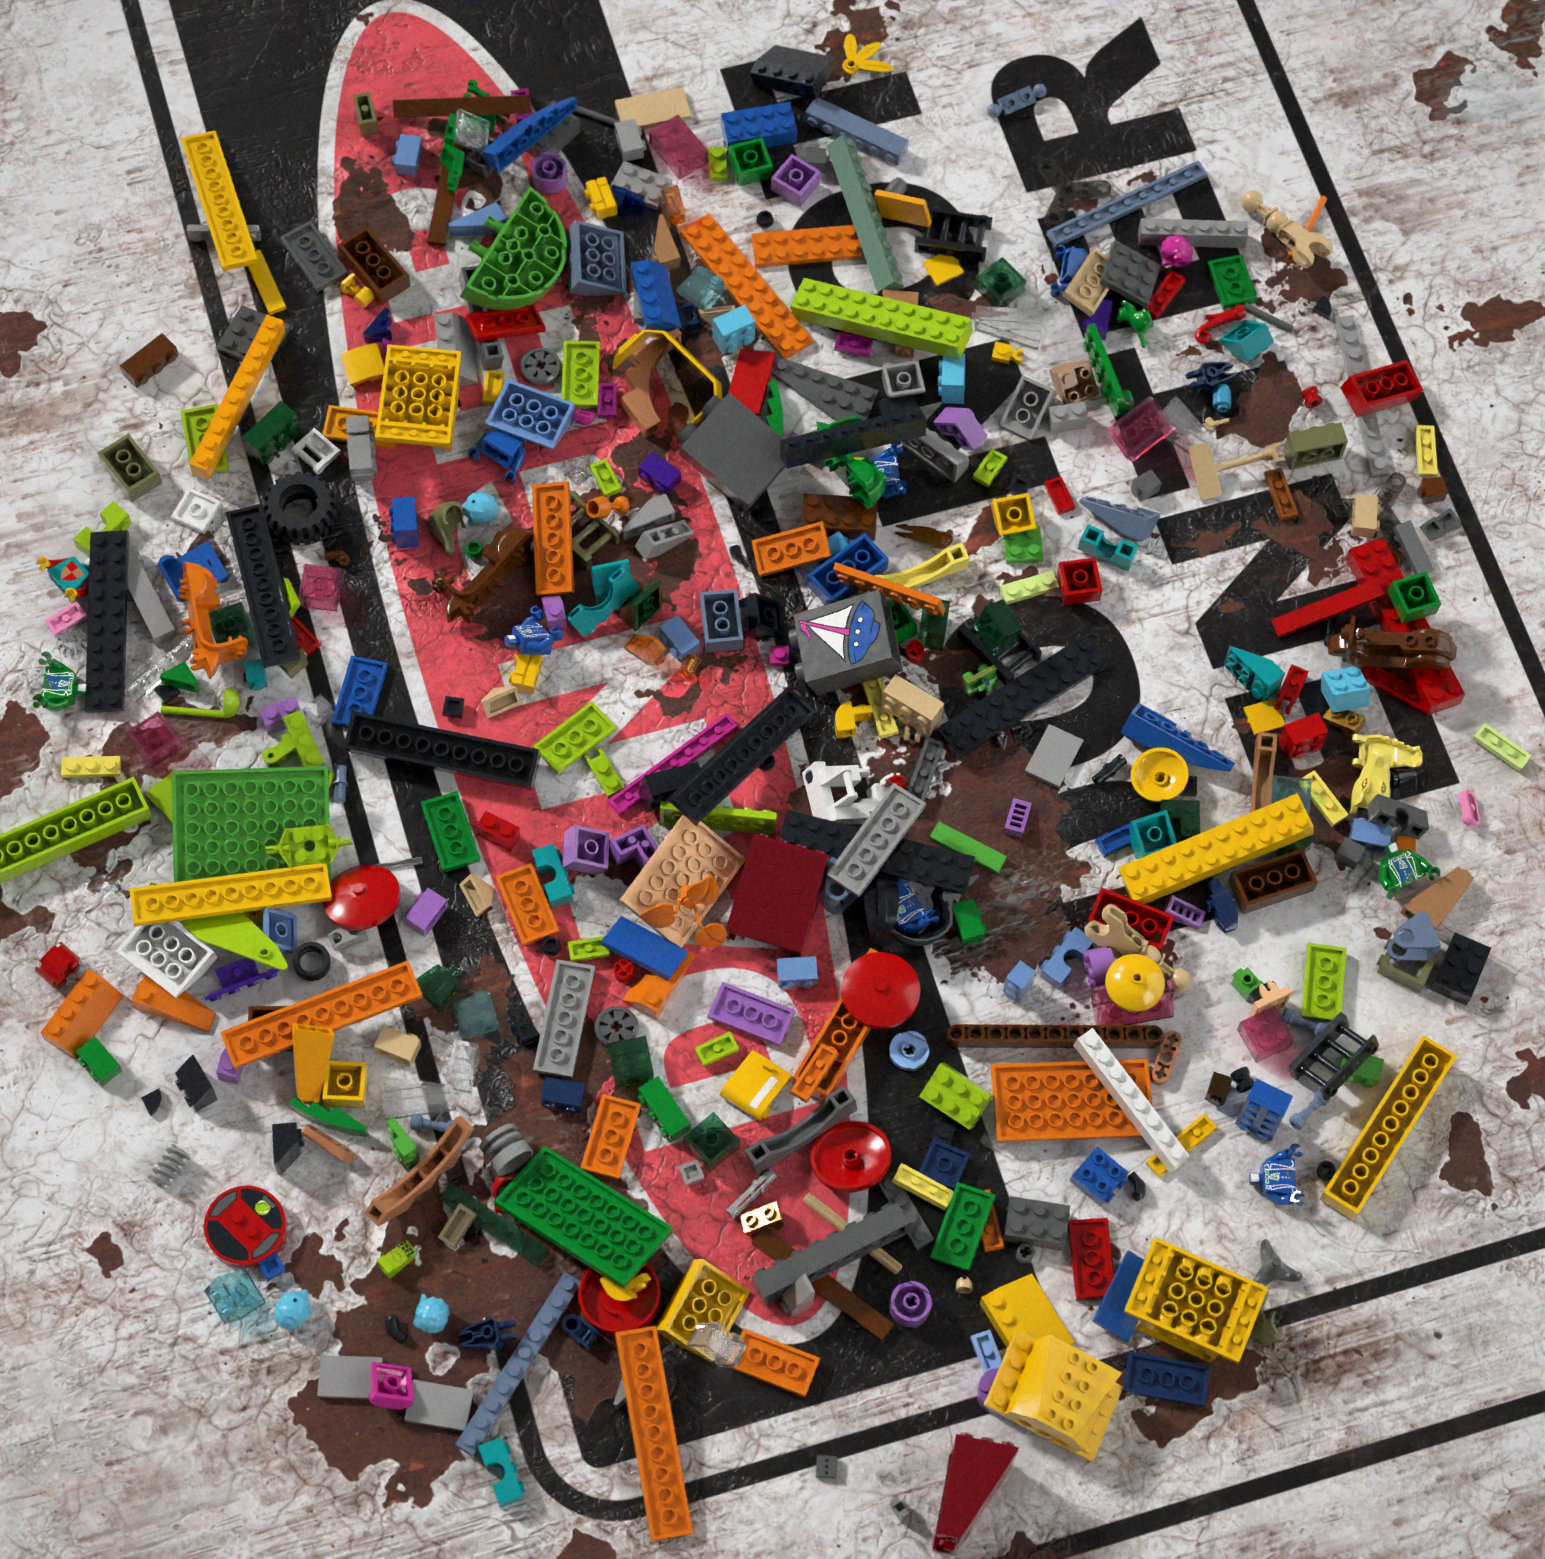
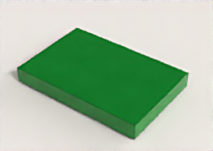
M1242 255L1207 262V267L1223 310L1240 304L1257 302L1258 299Z

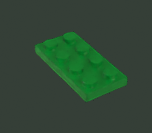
M458 791L422 801V810L443 873L480 862Z
M957 1182L930 1258L969 1272L996 1195Z

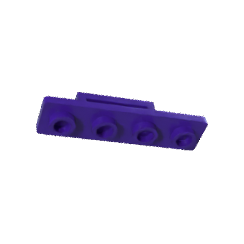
M243 958L215 969L222 988L203 996L205 1001H216L224 993L228 992L231 995L240 991L239 987L244 985L251 987L258 984V980L266 978V980L272 979L277 976L276 973L280 972V970L272 968L259 973L254 960Z

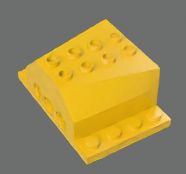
M388 344L375 441L426 445L452 452L459 398L461 351Z
M1154 1237L1124 1313L1139 1319L1135 1327L1136 1330L1211 1363L1219 1355L1238 1364L1268 1287Z
M1016 1330L984 1406L1086 1461L1093 1462L1123 1389V1386L1115 1383L1122 1373L1053 1335L1034 1339Z

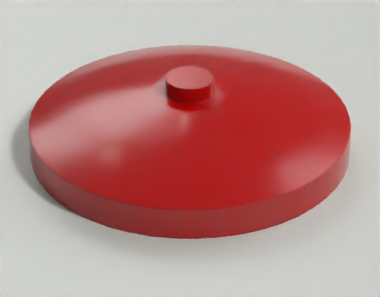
M371 864L358 865L344 870L331 880L332 900L323 902V907L328 919L337 927L350 931L366 930L380 925L392 916L400 903L401 889L395 875L388 869Z
M874 952L863 955L851 963L843 975L841 983L842 1003L848 1014L861 1025L873 1029L896 1027L909 1019L918 1005L920 997L919 979L909 963L899 956L886 952Z
M846 1121L834 1125L817 1138L811 1151V1164L815 1176L827 1188L842 1193H855L874 1186L885 1176L891 1164V1149L885 1134L874 1125L862 1121Z

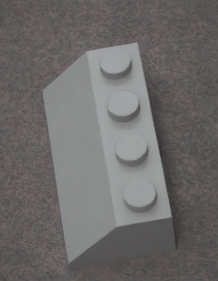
M452 312L434 314L437 348L461 351L459 386L477 385L478 376L473 335L465 317Z
M927 428L926 436L901 441L903 446L954 483L968 469L969 459L967 455L956 450L951 443L945 442L936 432L930 431Z

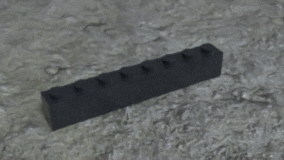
M919 407L838 427L780 440V458L788 469L926 436V417Z

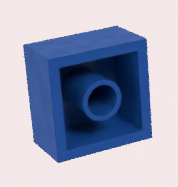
M415 496L392 498L393 505H389L392 542H396L397 548L419 547Z

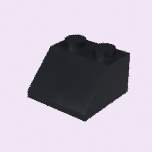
M755 592L739 600V609L740 607H747L749 614V631L742 633L743 635L753 639L784 636L781 604L779 601Z
M194 1055L190 1056L175 1072L177 1077L175 1083L180 1091H185L187 1096L184 1099L188 1106H193L197 1112L218 1099Z
M297 1122L272 1124L273 1161L278 1175H282L301 1155V1147H305L302 1129L298 1128Z

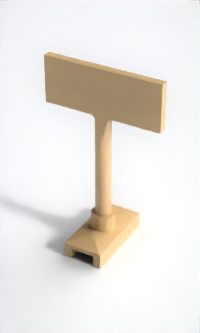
M1209 442L1187 447L1200 500L1203 501L1222 496L1217 475L1219 471L1262 460H1270L1271 464L1285 460L1284 456H1278L1279 451L1276 449V447L1281 446V442L1266 446L1267 450H1263L1262 453L1217 465L1214 463Z

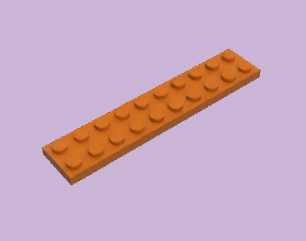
M710 213L680 230V235L739 307L746 305L755 320V327L781 358L788 359L813 344L812 337Z
M405 961L221 1031L220 1034L235 1070L292 1048L293 1023L330 1028L334 1032L423 998V995L409 961Z
M656 1326L616 1332L615 1339L651 1542L693 1534Z

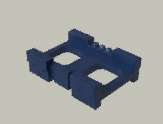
M693 302L683 304L679 308L677 307L682 327L679 330H684L688 327L689 329L699 327L700 324ZM692 312L695 320L686 322L683 314Z

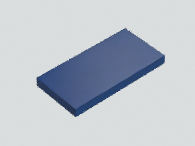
M351 655L331 721L333 726L348 728L352 711L374 715L388 669V663Z
M623 916L617 920L601 941V946L667 981L676 972L689 952Z
M1130 1250L1126 1252L1092 1319L1093 1323L1124 1342L1129 1341L1139 1319L1124 1313V1309L1144 1262V1259Z

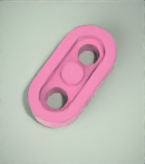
M1469 789L1460 792L1458 802L1462 808L1463 822L1469 827L1479 825L1481 820L1475 795Z

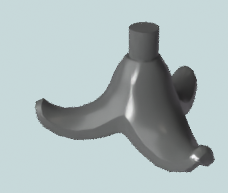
M1267 1239L1261 1241L1260 1254L1262 1266L1252 1281L1266 1286L1276 1279L1290 1282L1302 1279V1273L1290 1268L1278 1258Z

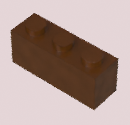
M161 333L120 365L122 375L134 387L138 388L146 384L152 376L160 373L166 365L174 362L179 356L176 346Z

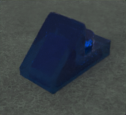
M612 184L611 191L620 216L626 206L633 210H644L645 196Z
M385 307L363 332L365 343L382 342L383 338L389 341L393 340L392 332L388 329L392 324V314L389 309Z

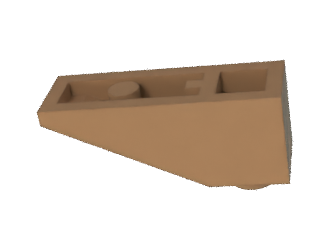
M661 214L658 220L652 261L665 265L668 271L680 267V256L665 218Z

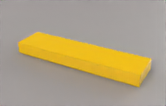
M260 249L256 250L258 264L247 267L269 315L286 310L284 301Z
M1204 1113L1178 1134L1176 1138L1187 1153H1190L1214 1133L1218 1127ZM1156 1154L1145 1162L1158 1178L1168 1171Z

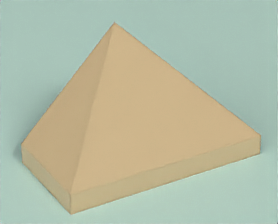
M734 305L698 310L700 317L713 326V319L736 308Z
M516 686L493 688L481 700L487 718L523 704Z
M470 874L459 884L476 917H479L491 906L495 888L478 876Z

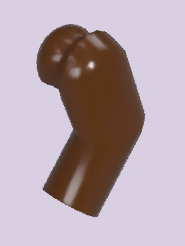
M1387 543L1398 567H1400L1403 562L1402 553Z
M324 551L325 561L335 560L342 566L349 565L350 557L344 551Z

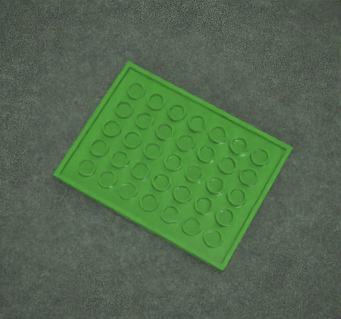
M329 767L172 771L174 882L289 868L281 854L266 855V851H268L266 846L279 844L285 828L330 825ZM307 841L304 845L305 850L308 852L313 851L315 843ZM328 863V864H327V870H328V877H329V883H330V882H331V863Z

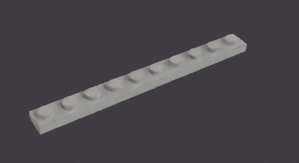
M1353 315L1335 317L1334 322L1347 378L1365 372L1366 368ZM1376 412L1358 417L1357 421L1370 478L1389 476L1390 471Z

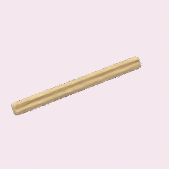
M808 1193L804 1197L803 1202L839 1231L846 1229L845 1226L849 1223L813 1194ZM881 1248L869 1253V1255L893 1274H898L902 1269V1265Z

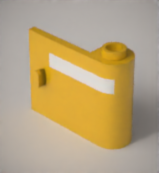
M752 1050L725 1083L719 1096L758 1121H761L762 1118L766 1120L771 1112V1109H769L771 1102L790 1080L792 1074Z

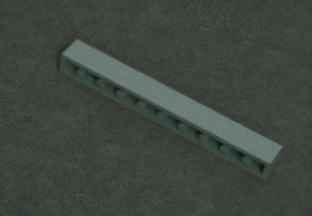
M841 135L826 147L877 293L882 294L883 289L898 291L904 287L903 277L898 270L897 260L893 256L892 245L887 239V231L882 225V217L877 211V203L872 197L871 186L866 180V172L860 163L861 158L857 154L856 144L852 138Z

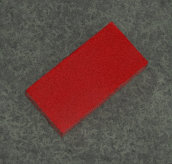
M1061 476L1044 482V487L1058 515L1075 510L1076 506Z

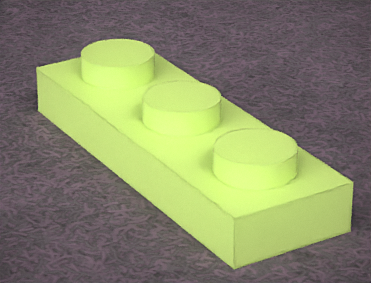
M1053 571L1000 586V591L1006 605L1059 589Z
M1486 723L1482 725L1473 737L1474 741L1519 772L1532 756Z

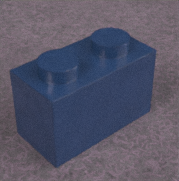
M545 1077L541 1106L548 1110L563 1109L570 1114L581 1113L585 1084Z

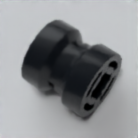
M1248 1067L1239 1068L1230 1074V1077L1233 1078L1232 1081L1236 1083L1238 1093L1251 1090L1255 1081L1250 1077Z

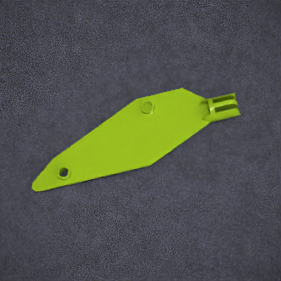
M151 882L149 886L159 884ZM243 912L179 921L200 941L281 971L288 968V964L278 946Z

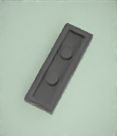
M1411 520L1393 527L1414 575L1426 571L1427 573L1434 570Z

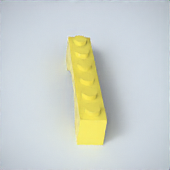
M959 543L944 549L936 556L913 568L893 574L875 576L914 589L967 569L970 558L963 544ZM858 590V592H859L860 595H861V594L868 593V592H872V591H869V590H868L867 592H863V591H861V590Z

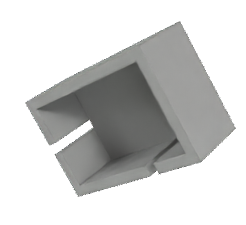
M368 415L346 417L347 434H349L347 436L349 467L352 482L375 480L374 474H378L375 457L376 447L374 443L373 421L369 422Z

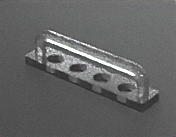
M181 632L126 678L125 688L132 701L137 703L161 683L160 674L156 676L158 670L162 669L161 673L184 661L186 662L193 656L191 654L192 650H194L192 634L185 635ZM191 644L190 649L185 652L186 647ZM177 656L176 661L171 664V660ZM148 681L147 685L142 688L143 683Z

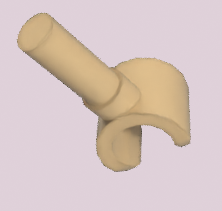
M1208 417L1203 425L1208 431H1212L1216 426L1228 423L1230 420L1226 418L1214 421L1211 417Z

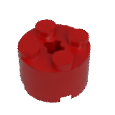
M59 942V947L54 945L39 961L42 964L40 968L37 966L35 968V972L52 987L57 986L59 989L66 984L68 975L70 973L75 974L81 967L79 964L80 957L63 942Z

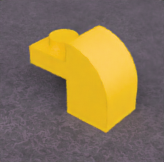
M851 701L843 703L837 709L834 727L836 738L855 736V722L872 719L871 705L860 704L852 708Z
M648 1273L640 1274L633 1278L624 1289L606 1277H602L600 1281L610 1297L615 1300L626 1301L638 1298L636 1292L646 1288V1283L651 1281Z

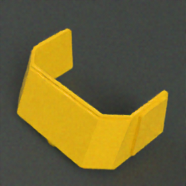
M643 329L638 335L635 333L616 352L612 369H616L648 338L667 339L689 361L692 367H695L707 380L714 384V395L722 400L721 382L666 331ZM700 412L691 422L699 427L707 416Z

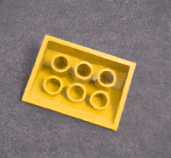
M693 1259L656 1326L657 1332L671 1342L709 1362H713L750 1291L704 1259Z
M1033 1274L1001 1286L981 1298L980 1305L1006 1348H1008L1016 1330L1034 1339L1053 1335L1070 1345L1075 1344Z

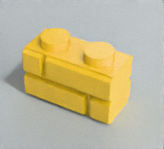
M606 177L586 182L584 195L586 200L591 202L589 204L591 214H595L597 220L617 215V204Z
M519 654L515 656L513 665L516 667L514 672H510L509 683H511V686H516L518 692L534 694L543 664V655Z

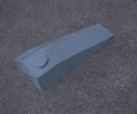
M1089 496L1083 497L1079 501L1080 504L1124 535L1132 537V540L1136 542H1142L1150 538L1161 514L1140 507L1128 509L1126 504L1121 503L1110 505V501Z

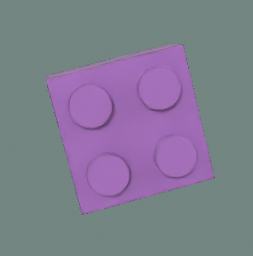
M791 154L771 178V190L800 208L820 184L821 171Z
M574 825L565 830L562 868L598 875L607 870L610 832Z

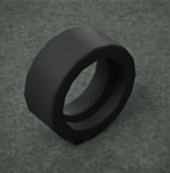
M317 942L303 943L297 947L292 957L295 972L306 981L320 980L329 972L331 966L329 952L323 945ZM312 951L320 953L323 957V964L319 969L311 972L302 969L300 959L304 954Z

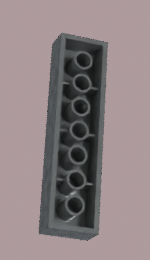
M898 1202L895 1204L888 1203L881 1208V1211L865 1215L862 1221L858 1223L853 1221L845 1226L846 1229L840 1232L838 1230L833 1231L827 1235L826 1239L822 1241L815 1240L810 1243L809 1248L803 1251L798 1249L790 1254L791 1257L785 1260L783 1258L778 1259L768 1269L763 1267L754 1272L752 1286L763 1307L781 1299L782 1294L802 1275L806 1274L810 1283L908 1234L909 1222Z

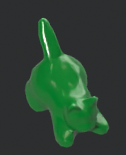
M1122 300L1123 308L1118 309L1117 323L1122 321L1128 322L1137 333L1142 348H1145L1146 340L1144 334L1153 327L1151 314L1145 309L1137 311L1131 303Z

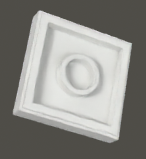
M188 488L171 515V520L205 534L222 503L219 500Z

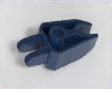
M1205 362L1197 370L1186 373L1185 377L1186 379H1197V381L1189 384L1190 390L1200 388L1201 391L1206 393L1214 390V387L1219 384L1228 383L1236 376V373H1226L1233 367L1231 363Z
M1213 878L1207 884L1209 897L1206 899L1205 904L1208 912H1211L1216 926L1225 934L1238 928V913L1234 905L1235 899L1233 894L1228 889L1224 890L1220 881Z
M490 1317L470 1325L462 1330L459 1336L462 1338L472 1337V1339L461 1343L460 1346L476 1351L502 1349L506 1341L517 1339V1333L503 1334V1329L516 1326L515 1320L498 1322Z

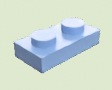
M987 1330L972 1335L970 1339L983 1373L985 1374L991 1369L999 1368L1002 1359L991 1331Z

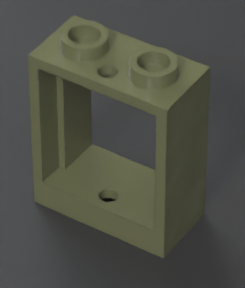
M1388 939L1384 949L1387 950V946L1392 939ZM1396 943L1392 945V952L1395 945H1397ZM1388 952L1385 955L1381 954L1376 964L1380 966L1377 973L1420 993L1439 953L1435 955L1434 959L1425 962L1418 978L1388 965L1387 962L1390 958Z

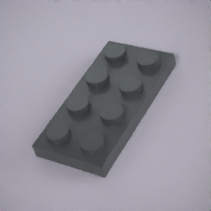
M311 220L280 237L285 248L317 292L348 276V271Z

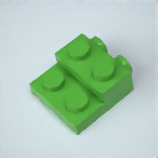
M393 1116L387 1121L388 1137L394 1147L392 1151L395 1155L393 1156L399 1165L404 1164L406 1168L411 1169L420 1160L417 1146Z

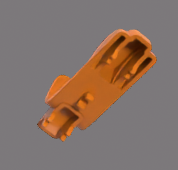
M184 562L183 579L180 580V584L184 585L181 586L178 593H185V595H179V598L187 602L189 619L182 620V625H188L190 628H185L183 634H192L194 650H192L191 654L196 655L190 660L191 664H197L191 666V670L197 671L204 668L208 678L211 679L215 675L219 664L241 659L246 655L248 640L241 635L234 640L229 636L228 642L214 644L208 611H216L217 605H220L219 594L215 592L217 579L213 577L212 572L207 568L195 563Z

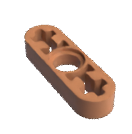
M1168 1031L1163 1038L1151 1073V1080L1156 1085H1164L1169 1079L1182 1041V1037L1177 1031ZM1171 1037H1174L1176 1042L1173 1043V1046L1170 1049L1168 1048L1170 1042L1169 1039H1171ZM1167 1053L1171 1056L1172 1060L1168 1063L1163 1062L1161 1055ZM1160 1068H1165L1163 1072L1164 1077L1158 1079L1157 1074L1159 1073Z
M306 1124L302 1131V1135L340 1160L351 1163L355 1152L310 1124Z

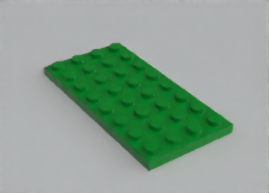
M546 1146L534 1156L494 1200L496 1207L623 1289L673 1233V1227Z

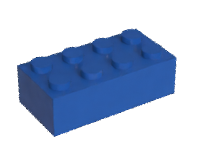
M790 102L721 113V129L727 154L728 146L763 138L766 148L797 143V128Z
M864 533L807 575V586L825 605L848 599L859 589L852 584L846 586L840 583L833 570L835 563L875 576L888 569L889 558Z
M1256 1078L1235 1124L1243 1131L1255 1133L1262 1140L1271 1141L1293 1096Z

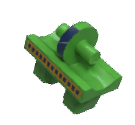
M984 663L979 666L977 674L973 675L971 672L963 674V682L965 683L967 694L971 696L982 690L987 694L992 692L991 686L998 681L997 668L994 665L989 667Z

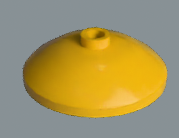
M1153 748L1145 751L1135 760L1131 769V781L1135 791L1144 799L1152 802H1166L1176 798L1185 789L1189 777L1185 760L1180 754L1168 748ZM1159 778H1163V779H1164V781H1162V782H1158L1157 780H1158Z
M1129 954L1118 958L1111 964L1106 974L1105 986L1109 997L1117 1006L1128 1011L1140 1012L1148 1010L1158 1003L1164 992L1165 979L1162 970L1152 959L1139 954ZM1138 976L1140 981L1134 980L1133 977Z

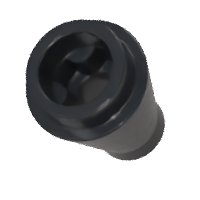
M1414 768L1391 769L1390 786L1398 787L1416 779V770Z

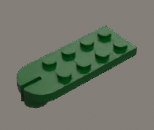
M1095 323L1090 324L1085 333L1083 349L1085 353L1088 352L1089 361L1095 370V379L1101 385V394L1103 398H1106L1114 416L1123 415L1125 412L1133 410V396L1129 390H1121Z

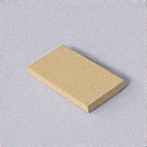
M683 87L615 100L619 121L636 119V123L641 126V129L691 119Z
M1095 248L1090 251L1062 294L1063 297L1090 317L1095 313L1110 289L1099 283L1107 257Z

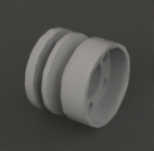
M513 1123L499 1127L490 1133L479 1145L482 1153H485L486 1159H493L491 1166L498 1176L507 1175L520 1168L533 1154V1150L526 1140H520L522 1137L521 1133L517 1131V1127Z

